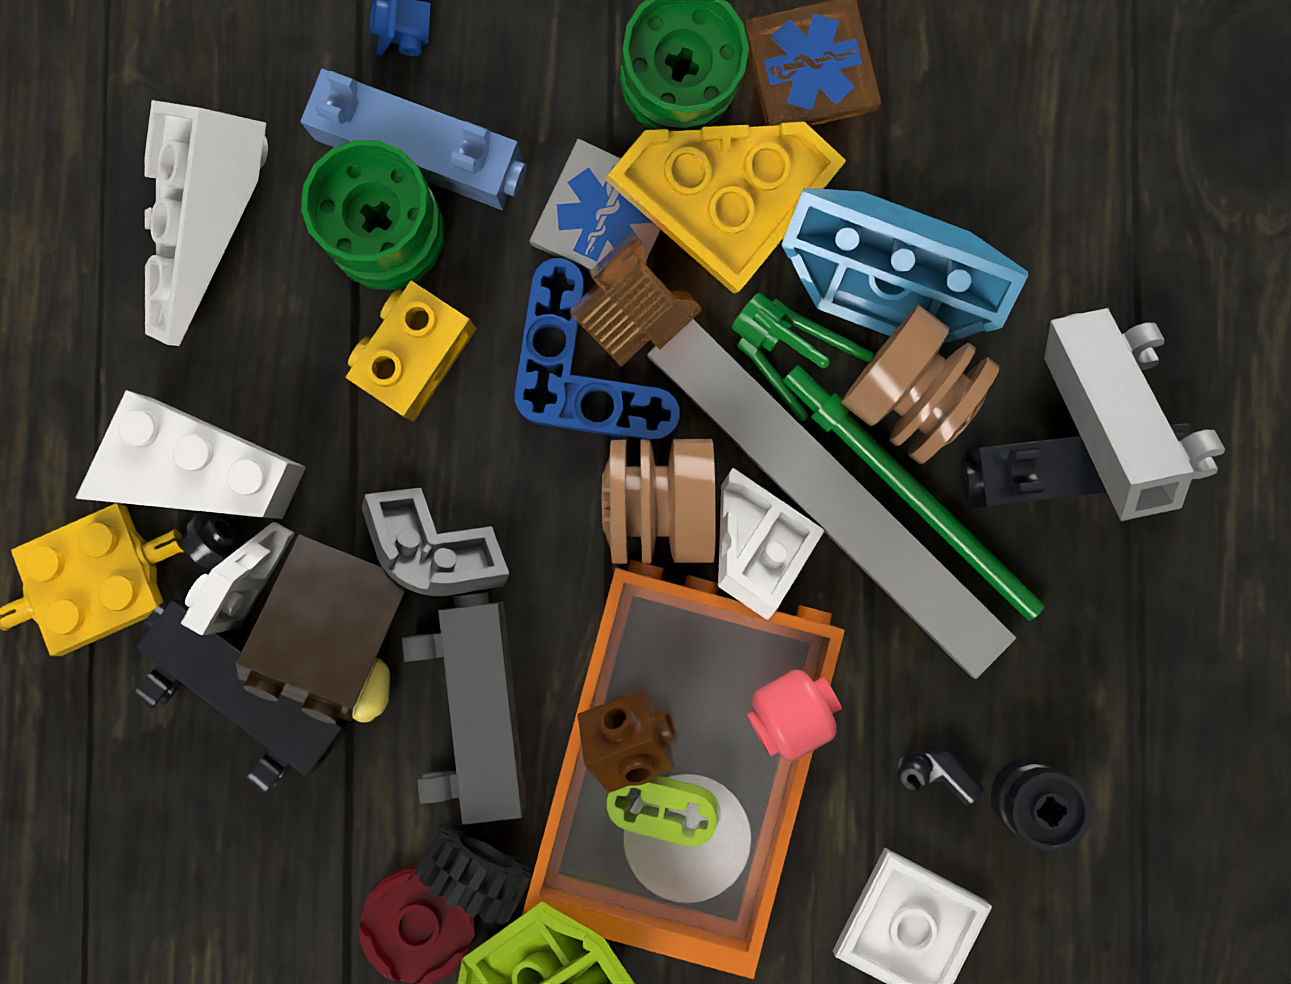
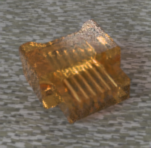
M632 231L589 271L592 279L597 284L569 310L571 316L582 325L621 367L649 340L661 350L703 310L687 291H670L646 265L647 249Z

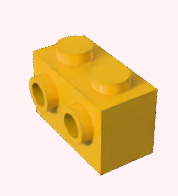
M410 281L404 291L397 289L386 301L380 314L384 321L373 337H364L354 348L348 360V365L352 368L345 378L414 422L477 328L469 318L413 281Z

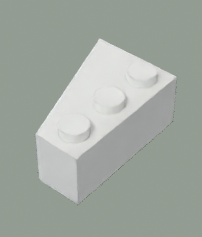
M126 390L76 498L283 519L306 467L156 399Z

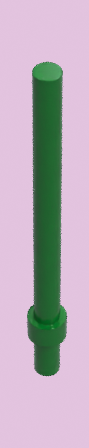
M799 365L782 380L814 411L811 416L812 419L827 433L832 429L1023 617L1030 621L1041 613L1045 605L848 413L850 410L841 404L842 398L835 392L830 396Z

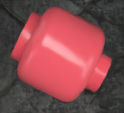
M794 669L756 690L752 695L754 710L748 712L746 716L770 757L779 753L784 759L795 761L835 737L837 728L833 714L842 708L834 691L824 677L813 682L808 674Z

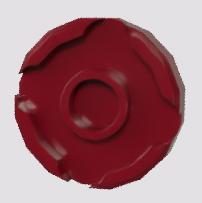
M408 865L387 874L367 896L361 913L359 940L367 960L385 978L397 983L401 980L406 983L433 984L449 977L461 965L462 958L468 954L476 934V916L474 918L465 914L464 909L459 906L453 908L446 904L447 899L443 896L436 897L430 892L431 887L424 886L419 881L420 877L415 873L417 865Z

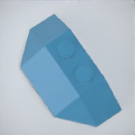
M803 188L782 242L788 258H791L803 285L817 309L888 336L893 334L917 305L922 306L949 327L944 343L962 339L983 330L989 332L1003 327L1028 277V271L972 232L862 191Z

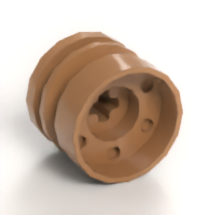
M917 305L876 353L874 360L869 362L844 396L841 404L870 426L875 425L894 410L901 417L893 429L890 442L896 446L901 445L916 429H919L920 433L910 447L908 455L919 464H922L930 459L940 448L951 443L975 417L985 401L988 389L999 372V365L986 357L965 375L963 371L975 354L976 348L968 342L947 359H944L938 352L947 338L949 327L922 306Z
M673 439L668 466H656L650 440H641V466L627 467L626 440H611L610 456L604 473H602V525L611 550L613 564H627L628 537H641L642 563L652 562L657 537H669L674 563L714 562L715 468L712 439Z

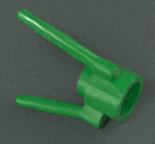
M759 292L744 307L731 327L743 337L738 343L737 348L753 360L797 419L805 421L808 418V413L760 350L762 347L771 353L781 341H784L819 367H828L829 359L792 332L790 329L793 325L865 362H872L875 356L871 351L857 345V343L792 311L777 298L771 302Z

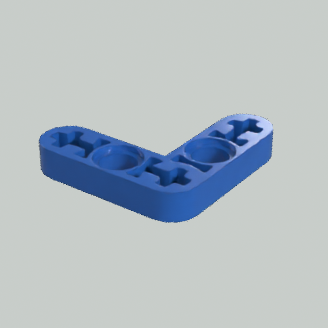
M552 258L543 262L535 271L530 291L515 386V404L519 412L528 421L538 425L637 440L661 441L668 438L676 430L680 418L676 399L668 391L654 387L572 375L585 294L584 279L579 268L569 260ZM557 273H565L568 284L575 286L573 291H564L561 297V313L572 312L569 321L554 314L538 316L540 307L551 312L552 294L550 289L543 287L545 281H554ZM556 327L564 332L566 346L559 355L544 357L536 352L534 339L536 334L543 328ZM530 363L546 369L563 367L561 377H557L552 373L549 374L548 390L550 394L557 396L556 404H546L543 413H535L534 404L526 400L527 392H537L541 376L539 371L529 372ZM593 391L606 392L614 401L612 415L603 422L589 421L581 412L583 399ZM622 394L634 395L630 404L632 408L648 409L651 400L661 401L662 411L670 413V421L660 422L658 429L651 431L646 429V419L629 416L630 427H618L617 425L623 414Z

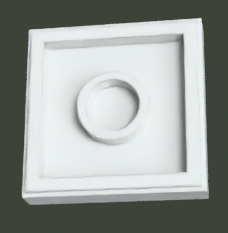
M884 848L833 949L835 957L886 984H954L992 906L986 900Z

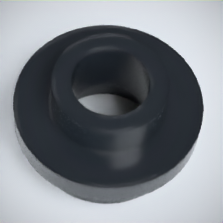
M196 515L188 522L187 532L182 537L183 547L195 562L208 569H213L239 549L236 531L227 521L218 516Z

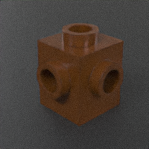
M644 689L632 694L617 696L608 703L577 714L584 765L609 793L627 786L646 784L655 776L675 769L671 744L678 742V736L673 719L666 708L658 710Z

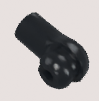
M913 749L904 754L899 760V781L904 787L912 791H919L920 785L943 784L954 798L965 807L973 803L984 790L982 784L948 749Z

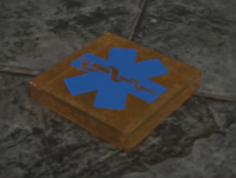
M831 0L744 21L749 55L767 126H777L781 123L805 122L812 126L879 109L881 100L856 0Z

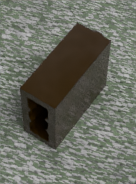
M298 535L236 662L238 679L246 681L243 688L266 700L278 701L280 695L303 703L301 710L305 714L323 722L334 724L338 717L351 722L408 589L394 581L382 567Z

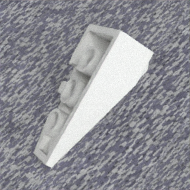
M152 100L145 150V177L156 178V202L153 208L149 207L145 210V229L151 230L152 239L156 243V255H152L145 265L146 335L167 345L180 346L256 187L260 168L266 161L268 143L265 137V122L198 107Z

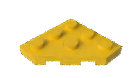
M805 122L781 123L777 126L749 127L748 125L702 127L700 130L668 131V129L645 130L604 180L734 294L740 292L785 237L803 188L824 189L846 160Z

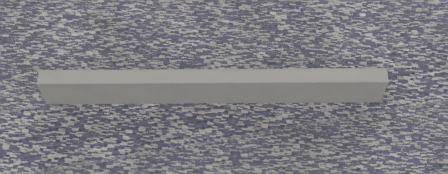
M689 314L648 353V358L818 526L823 528L824 532L972 678L977 679L1016 639L965 586Z

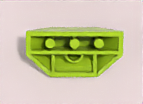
M541 901L462 958L457 984L635 983L602 936Z

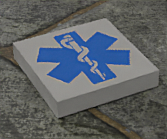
M577 139L529 241L531 246L557 258L569 260L577 267L615 283L635 263L644 270L662 230L604 180L621 158Z

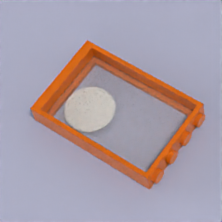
M630 560L628 570L617 567L614 572L522 915L542 901L605 939L754 979L813 751L795 761H788L779 753L770 757L757 737L746 714L754 710L752 695L756 690L791 670L797 669L805 672L813 682L824 677L828 684L831 685L845 630L830 625L831 613L798 605L796 615L776 610L766 620L739 600L718 595L719 587L716 582L686 575L684 585L661 579L664 568ZM644 689L658 710L666 708L673 719L678 736V742L671 744L675 769L658 776L698 785L710 790L717 798L721 807V818L713 837L705 844L696 847L683 846L629 832L618 827L610 819L607 811V796L609 792L584 765L578 713L608 703L617 696L632 694ZM632 788L627 796H621V799L630 802L629 811L634 814H639L643 806L660 807L642 801L641 790L637 788ZM689 803L685 811L668 808V811L686 816V826L692 829L697 828L700 820L708 821V818L699 815L700 805L696 803Z

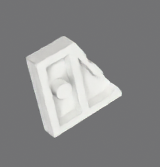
M732 468L721 485L718 587L768 620L779 607L825 530Z
M272 522L215 566L209 575H201L187 594L185 605L190 608L181 624L202 636L240 629L295 533L276 522Z

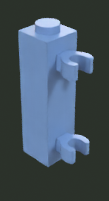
M322 68L300 121L314 140L332 147H337L353 140H381L403 150L419 167L426 182L502 211L508 196L516 197L526 175L527 165L522 163L523 158L517 141Z

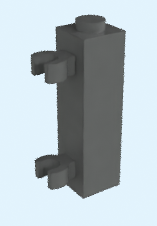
M488 592L453 596L454 607L439 610L441 632L411 635L402 638L404 662L444 657L456 771L424 773L423 778L417 780L420 804L459 798L462 825L522 818L527 807L504 601L489 603Z

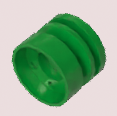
M645 0L639 5L626 26L620 70V84L624 101L638 122L651 130L685 131L712 127L723 118L733 102L745 74L749 52L744 24L730 3L725 0ZM678 65H684L688 68L682 82L671 78Z
M353 140L332 148L313 165L303 185L301 211L308 232L351 280L371 289L395 290L408 285L410 281L417 282L434 267L444 247L446 223L439 204L428 187L422 172L403 150L381 140ZM378 222L384 225L392 223L386 231L379 227L374 229Z

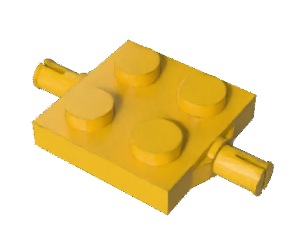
M115 503L12 549L11 552L23 582L24 597L0 607V629L7 631L11 627L33 618L40 627L50 656H63L148 618L164 602L157 585L156 563L186 551L182 542H179L182 541V535L178 530L173 529L169 533L146 542L136 531L127 506Z

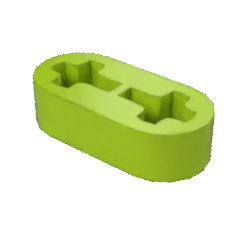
M655 776L650 782L643 785L627 786L613 791L607 796L608 814L618 827L629 832L683 846L696 847L705 844L713 837L721 818V807L717 798L710 790L662 776ZM632 788H637L641 790L642 801L660 807L643 806L639 814H634L629 811L630 802L621 799V796H627ZM689 803H696L700 805L699 815L708 818V821L700 820L697 828L692 829L686 826V816L668 811V808L685 811Z

